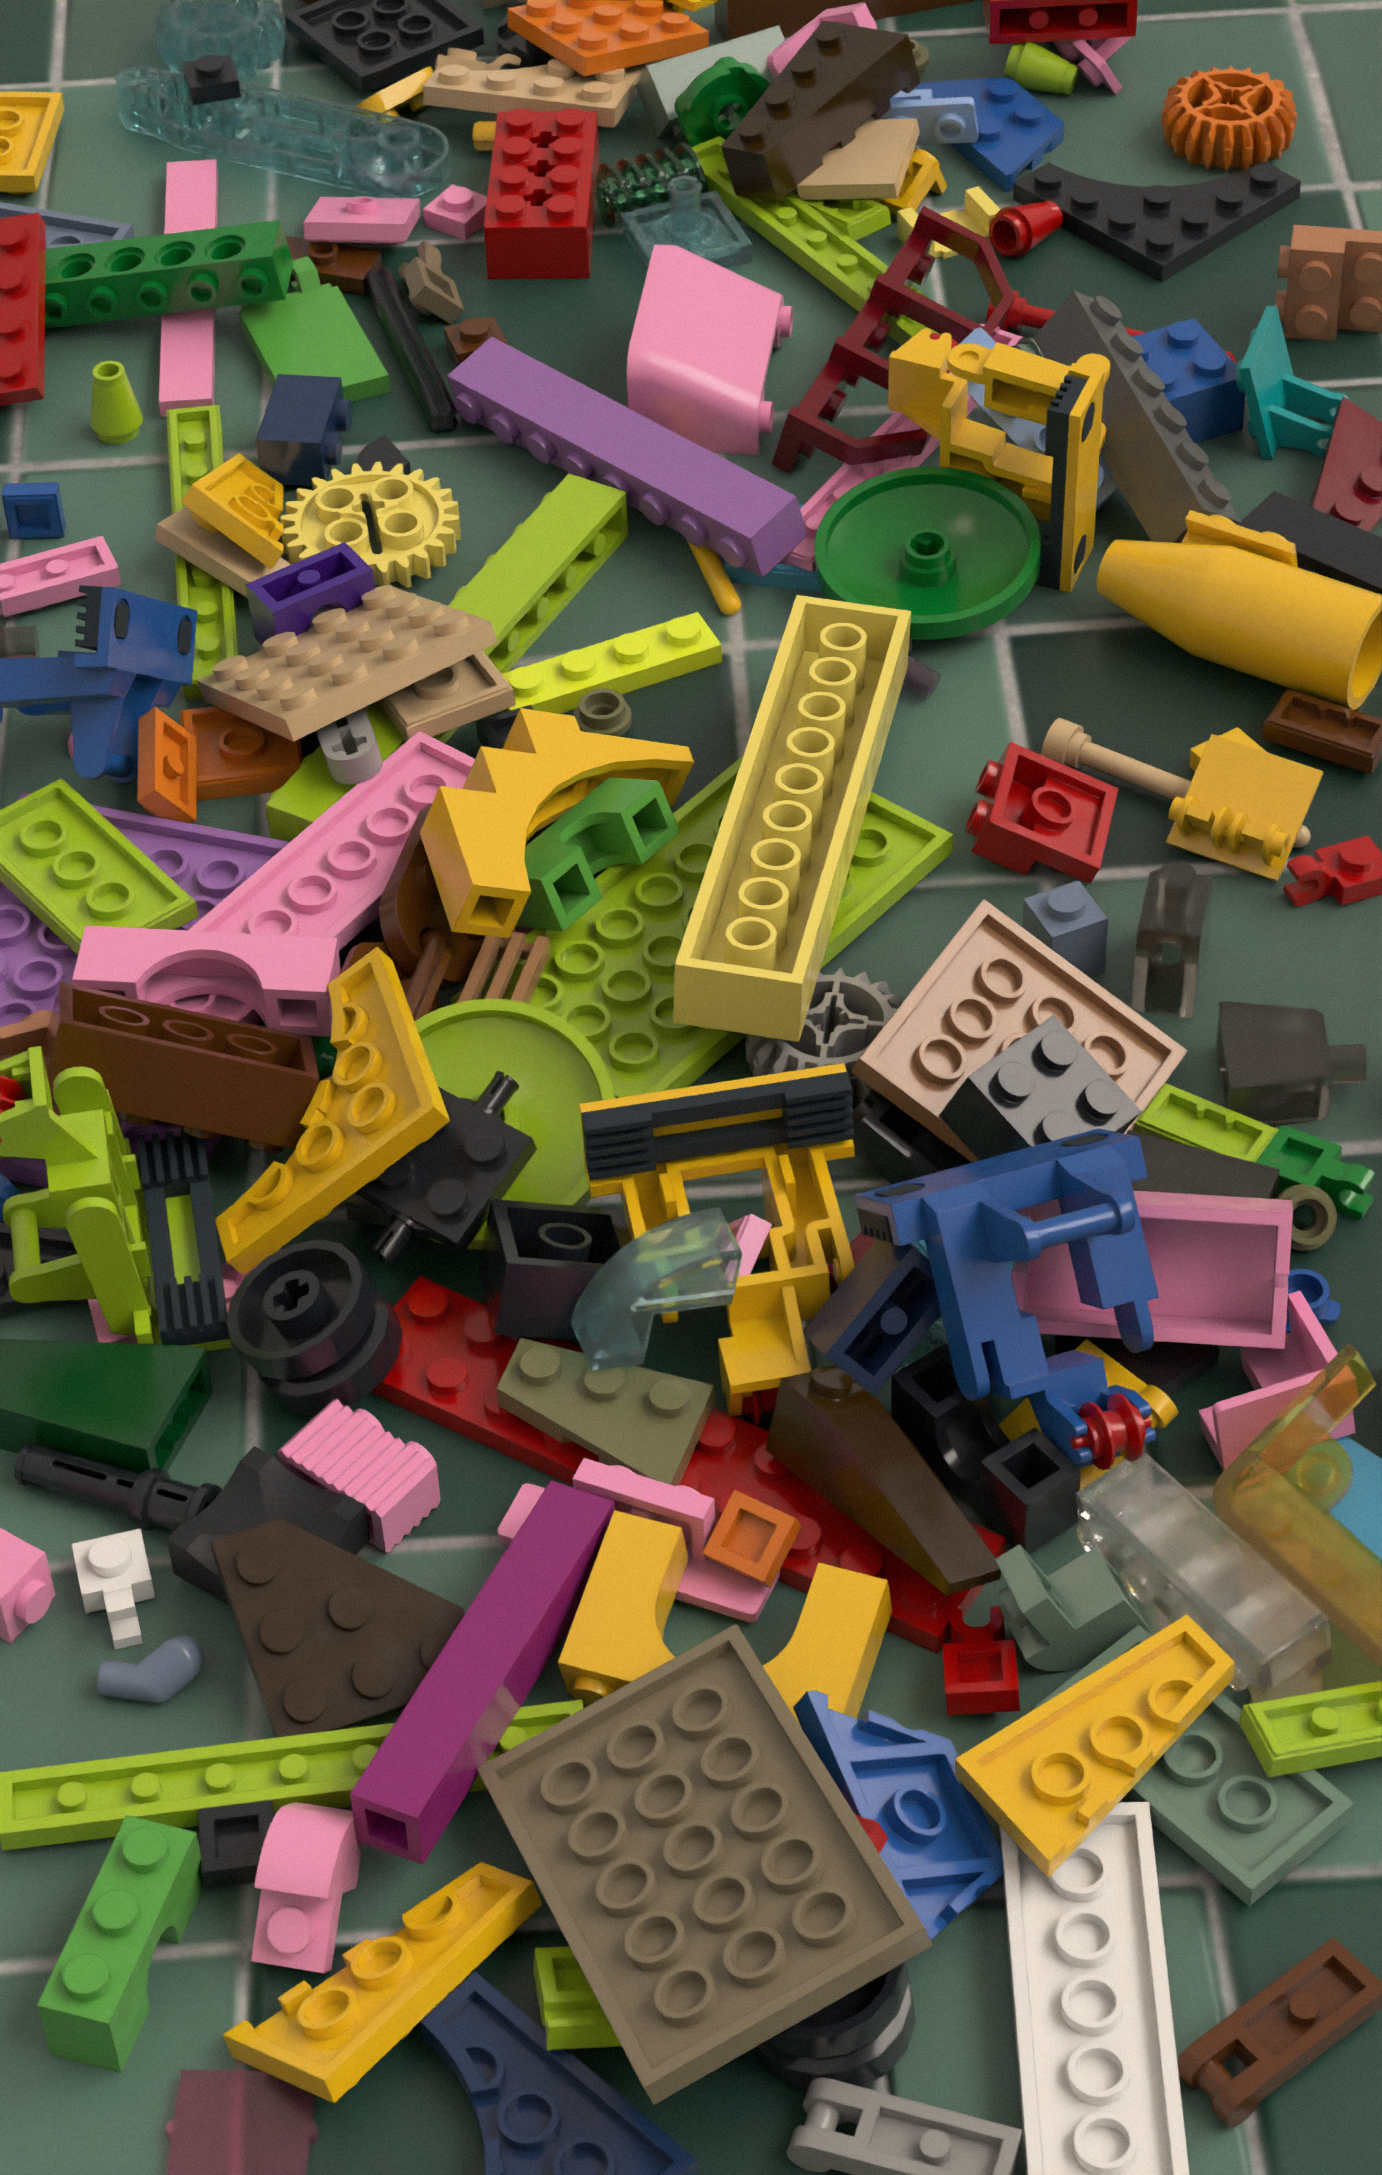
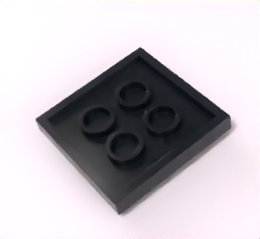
M321 0L285 15L286 31L363 94L379 90L388 83L435 65L438 54L447 56L448 48L471 50L484 44L483 27L448 0Z

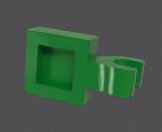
M1282 1125L1253 1165V1184L1279 1194L1293 1185H1312L1327 1193L1338 1211L1346 1216L1362 1219L1374 1202V1196L1365 1192L1375 1179V1173L1363 1165L1342 1162V1146Z

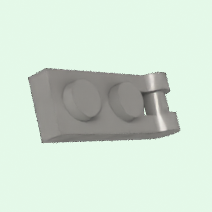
M815 2078L810 2082L803 2102L804 2111L808 2114L805 2124L794 2129L786 2153L794 2164L813 2172H826L834 2169L852 2175H1014L1022 2148L1023 2130L828 2078ZM846 2121L858 2124L854 2136L835 2132L837 2125L843 2124Z

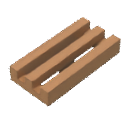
M513 932L510 940L486 936L457 1003L482 998L499 956H503L485 999H504L519 959L527 961L510 1000L529 1004L550 955L549 937L537 936L533 944L526 942L525 933Z

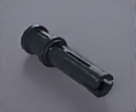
M33 1441L24 1445L15 1466V1479L19 1480L18 1483L20 1485H30L82 1502L126 1513L129 1516V1520L135 1526L147 1531L153 1530L156 1526L175 1531L183 1522L191 1520L201 1513L222 1491L218 1485L212 1483H203L200 1487L172 1480L170 1474L163 1469L151 1468L139 1474L100 1463L93 1459L41 1446Z

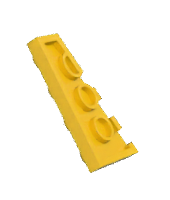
M1186 1614L955 1759V1777L1046 1877L1049 1878L1233 1680L1235 1662Z

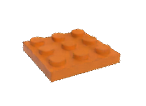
M527 0L526 5L508 8L507 11L508 28L584 77L681 56L706 48L709 43L708 30L691 21L688 15L678 13L664 4L663 0Z

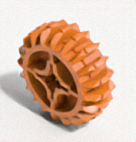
M1211 66L1209 72L1206 73L1198 70L1192 71L1190 78H1178L1177 84L1168 88L1164 108L1161 110V125H1163L1165 145L1173 148L1175 156L1187 157L1188 164H1205L1206 170L1213 167L1224 168L1226 172L1229 168L1237 167L1246 170L1249 165H1256L1262 161L1267 163L1268 159H1280L1282 151L1290 148L1294 129H1296L1297 112H1295L1296 103L1293 102L1292 91L1284 89L1283 81L1270 80L1269 73L1266 72L1260 74L1252 73L1250 67L1245 70H1234L1230 66L1228 69L1218 70Z

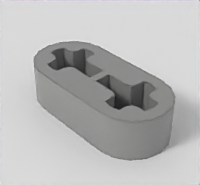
M365 707L316 730L330 775L334 781L341 784L361 783L371 779L380 771L382 757Z

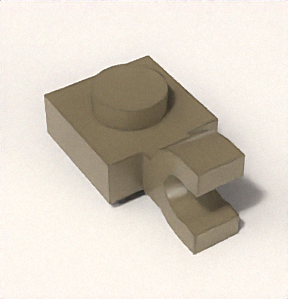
M423 240L417 247L419 258L415 256L409 264L403 262L398 268L399 275L406 280L410 292L408 298L417 310L426 316L435 314L449 324H452L464 311V307L454 280L442 273L440 267L442 260L439 249Z

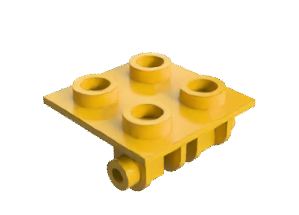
M1211 734L1185 798L1176 796L1171 804L1168 818L1173 820L1174 824L1166 843L1278 882L1321 781L1323 771Z

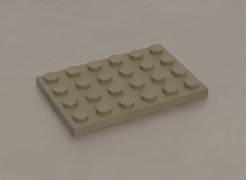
M737 1624L477 1768L653 2105L933 1946L924 1925Z

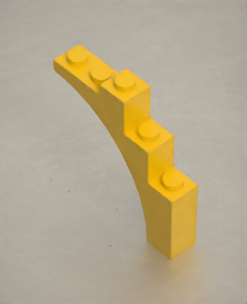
M520 708L502 749L480 747L462 789L446 786L439 787L420 831L451 931L510 939L531 893L524 857L526 842L535 832L558 820L609 777L657 780L661 784L669 806L673 807L694 763L689 748L686 746L580 731L575 716Z

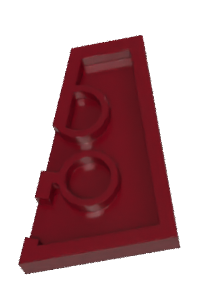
M1343 396L1335 411L1332 422L1333 429L1325 447L1323 465L1315 483L1309 506L1373 533L1382 522V422Z

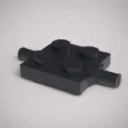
M496 1071L494 1077L477 1101L458 1098L438 1087L450 1122L439 1129L429 1140L420 1143L388 1167L377 1179L368 1182L355 1192L359 1197L383 1209L391 1220L373 1246L369 1248L370 1253L379 1261H384L386 1265L392 1266L413 1235L421 1238L436 1239L463 1254L487 1221L490 1200H501L533 1156L537 1148L532 1137L504 1123L499 1117L500 1112L515 1091L519 1089L518 1083L509 1075L505 1076L503 1072Z

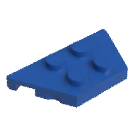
M1011 77L920 82L921 84L914 89H932L933 99L972 97L974 99L978 124V140L971 143H951V145L1005 193L1013 190V183L1017 181V174L1024 168L1032 171L1042 162L1044 154L1052 152L1064 140V122Z
M816 1690L806 1691L793 1707L803 1732L854 1814L877 1821L889 1837L880 1852V1856L924 1925L930 1940H932L1003 1875L1002 1852L980 1803L955 1777V1759L958 1755L952 1741L922 1729H907L901 1726L895 1719L868 1710L860 1720L829 1709L827 1694Z

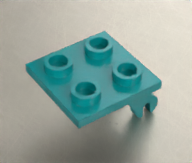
M1266 306L1257 329L1251 331L1250 345L1243 360L1238 361L1236 367L1237 388L1240 393H1245L1249 407L1247 415L1249 434L1252 438L1257 439L1262 459H1272L1277 446L1307 449L1314 455L1323 457L1327 442H1323L1320 439H1329L1333 427L1317 423L1303 416L1322 418L1326 423L1333 425L1332 422L1336 411L1333 408L1338 407L1343 396L1348 400L1349 398L1344 394L1334 393L1293 375L1277 306Z

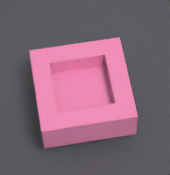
M452 184L423 209L424 224L426 227L466 241L484 225L487 196L473 192L466 187Z

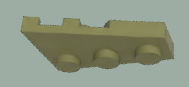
M520 1338L496 1388L498 1406L559 1442L574 1441L598 1455L599 1463L609 1466H623L635 1474L673 1486L680 1484L715 1404V1391L712 1384Z

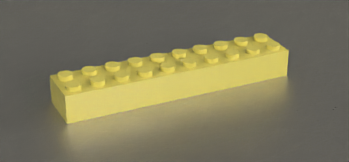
M796 595L675 962L673 1023L763 1036L769 1039L800 1041L907 671L911 611Z

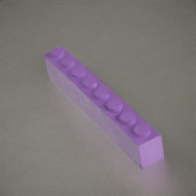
M492 336L447 375L455 396L453 400L454 407L464 420L470 424L479 423L492 430L507 444L514 442L527 449L536 459L544 464L550 462L569 474L625 491L627 504L641 511L652 523L656 525L665 524L681 533L691 544L698 547L703 545L720 554L727 563L735 568L742 566L763 578L808 536L795 495Z

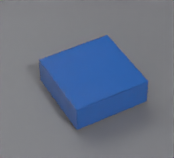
M58 482L3 484L1 496L10 539L64 538L66 522Z

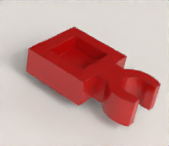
M999 1606L990 1607V1622L981 1627H971L965 1624L962 1609L951 1612V1643L942 1644L947 1715L1020 1711L1015 1640H1005L1004 1616Z

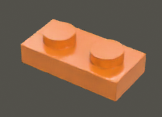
M154 707L138 718L137 802L154 817L193 824L197 821V738L157 707Z

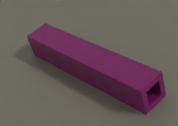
M552 1480L549 1482L350 1793L357 1841L422 1865L425 1863L478 1777L479 1772L477 1768L485 1764L572 1624L615 1510V1501Z

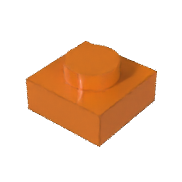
M734 1490L702 1553L709 1560L771 1588L802 1524L795 1517Z

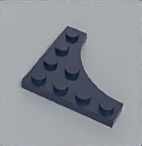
M477 1972L469 1976L420 2021L422 2038L443 2058L458 2078L471 2102L484 2145V2175H698L697 2160L567 2049L547 2050L546 2031Z

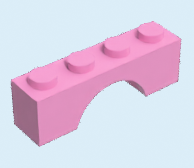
M85 926L72 982L76 986L163 1005L194 995L215 994L228 996L252 1007L263 1019L267 1028L304 1036L331 1037L332 1006L327 984L338 977L341 972L338 939L331 937Z

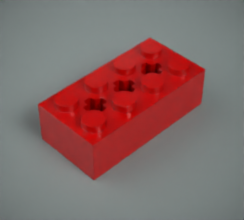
M568 108L561 111L532 112L528 109L497 112L483 227L488 279H590L600 170L597 111H581L575 108Z

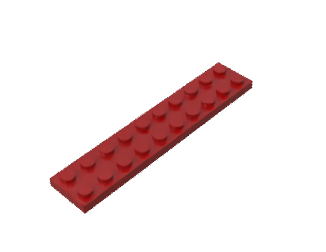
M419 1276L393 1307L403 1331L399 1356L386 1378L370 1393L573 1486V1477L583 1459L586 1458L599 1462V1456L574 1441L561 1443L498 1406L496 1388L519 1341L512 1340L505 1335H494L488 1306ZM540 1338L536 1341L600 1357L562 1339ZM713 1407L679 1485L690 1487L702 1495L714 1498L716 1525L734 1490L795 1517L802 1524V1527L780 1568L778 1581L808 1594L818 1562L888 1580L892 1613L886 1631L938 1654L943 1648L942 1644H945L951 1636V1612L962 1609L964 1617L985 1584L951 1595H945L766 1451L769 1431L735 1416L729 1417L728 1413ZM971 1522L995 1558L1006 1553V1537Z

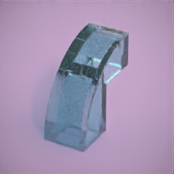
M720 1207L686 1214L652 1228L620 1249L597 1271L580 1296L571 1320L573 1330L592 1371L644 1364L654 1314L732 1304L743 1253Z

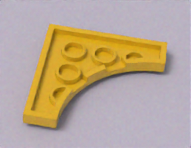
M378 947L374 948L327 984L332 1006L330 1043L338 1052L331 1079L319 1082L312 1101L300 1122L307 1130L299 1139L295 1151L285 1164L273 1161L253 1186L215 1219L226 1261L242 1275L248 1273L268 1256L278 1252L282 1246L317 1220L326 1217L333 1208L368 1182L377 1179L388 1167L420 1143L429 1140L439 1129L450 1122L394 963Z

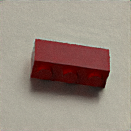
M983 0V16L989 45L1136 36L1138 0Z

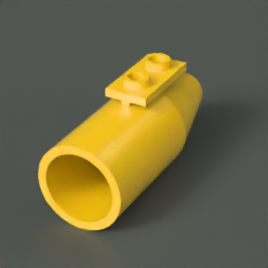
M1190 510L1185 518L1187 533L1181 543L1115 540L1106 550L1097 575L1096 586L1098 593L1195 657L1352 710L1362 705L1382 672V595L1298 568L1295 543L1287 541L1277 533L1269 531L1261 533L1236 525L1233 521L1221 515L1208 516Z

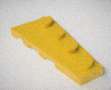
M480 1862L402 1914L405 1928L393 1936L381 1937L372 1941L366 1938L342 1954L346 1967L312 1989L304 1980L277 1999L282 2010L257 2027L253 2028L245 2019L224 2033L223 2037L232 2058L332 2103L337 2102L542 1905L534 1882Z

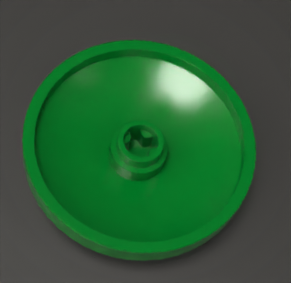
M931 466L900 469L875 476L858 484L832 504L823 516L816 532L814 542L815 570L820 588L829 600L911 611L909 639L936 640L953 638L981 630L996 623L1014 611L1025 600L1036 583L1040 570V532L1033 513L1024 501L1009 488L991 478L949 467Z

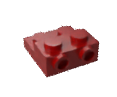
M1009 742L998 763L989 759L978 779L975 792L985 796V800L978 799L964 830L965 833L975 837L971 852L1025 876L1033 863L1038 861L1091 884L1101 867L1119 788Z

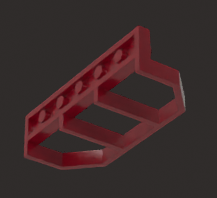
M925 206L922 207L913 231L885 274L879 273L875 279L868 300L844 337L839 335L835 340L829 360L797 408L792 406L771 463L772 465L791 474L802 455L811 459L817 449L848 465L922 454L932 438V435L922 428L855 439L824 421L827 420L834 423L839 416L848 394L843 392L847 385L856 388L862 378H865L888 390L889 361L873 352L878 354L885 344L892 325L888 323L891 316L900 320L904 315L941 335L949 333L958 344L978 327L982 328L992 339L995 337L1008 316L1015 297L989 239ZM933 241L974 261L995 309L984 327L910 289L913 283L922 286L933 267L936 257L928 254Z

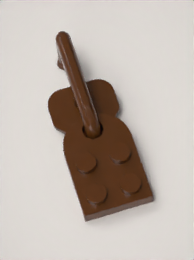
M432 804L419 811L382 894L379 918L385 942H365L354 946L350 950L340 974L374 948L378 947L394 963L414 1021L440 1008L436 997L438 990H449L467 981L486 937L484 935L451 931L420 835L421 828ZM332 1075L325 1077L323 1080L331 1079Z

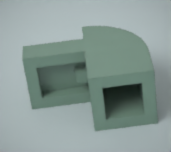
M1020 1544L995 1559L1008 1586L999 1591L1003 1601L999 1608L1025 1660L1036 1668L1047 1671L1078 1669L1088 1665L1137 1625H1140L1148 1633L1151 1632L1122 1577L1097 1547L1092 1548L1046 1576Z

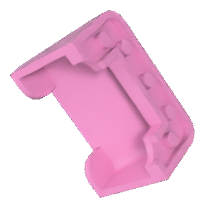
M655 244L628 349V408L713 453L758 455L762 434H771L773 428L774 404L773 401H764V386L772 347L780 348L782 338H791L793 306H784L782 294L677 245Z

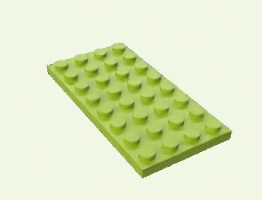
M743 756L673 813L680 833L644 864L614 865L608 867L597 876L595 881L603 898L565 931L534 929L525 936L527 943L534 944L537 936L549 937L550 955L529 1004L556 1014L569 1022L587 1038L600 1055L608 1070L615 1098L689 1087L745 1037L743 1033L673 1023L675 962ZM871 792L820 970L953 852L952 833ZM503 956L497 960L481 999H485ZM518 960L504 999L510 1000L527 960ZM462 990L451 998V1004L457 1003Z

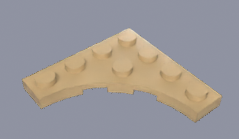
M558 59L550 60L547 65L508 70H469L462 65H446L437 68L423 85V105L496 114L497 112H510L515 109L548 112L575 108L581 111H597L598 126L615 128L637 96L638 91L635 85L645 68L661 60L585 77Z

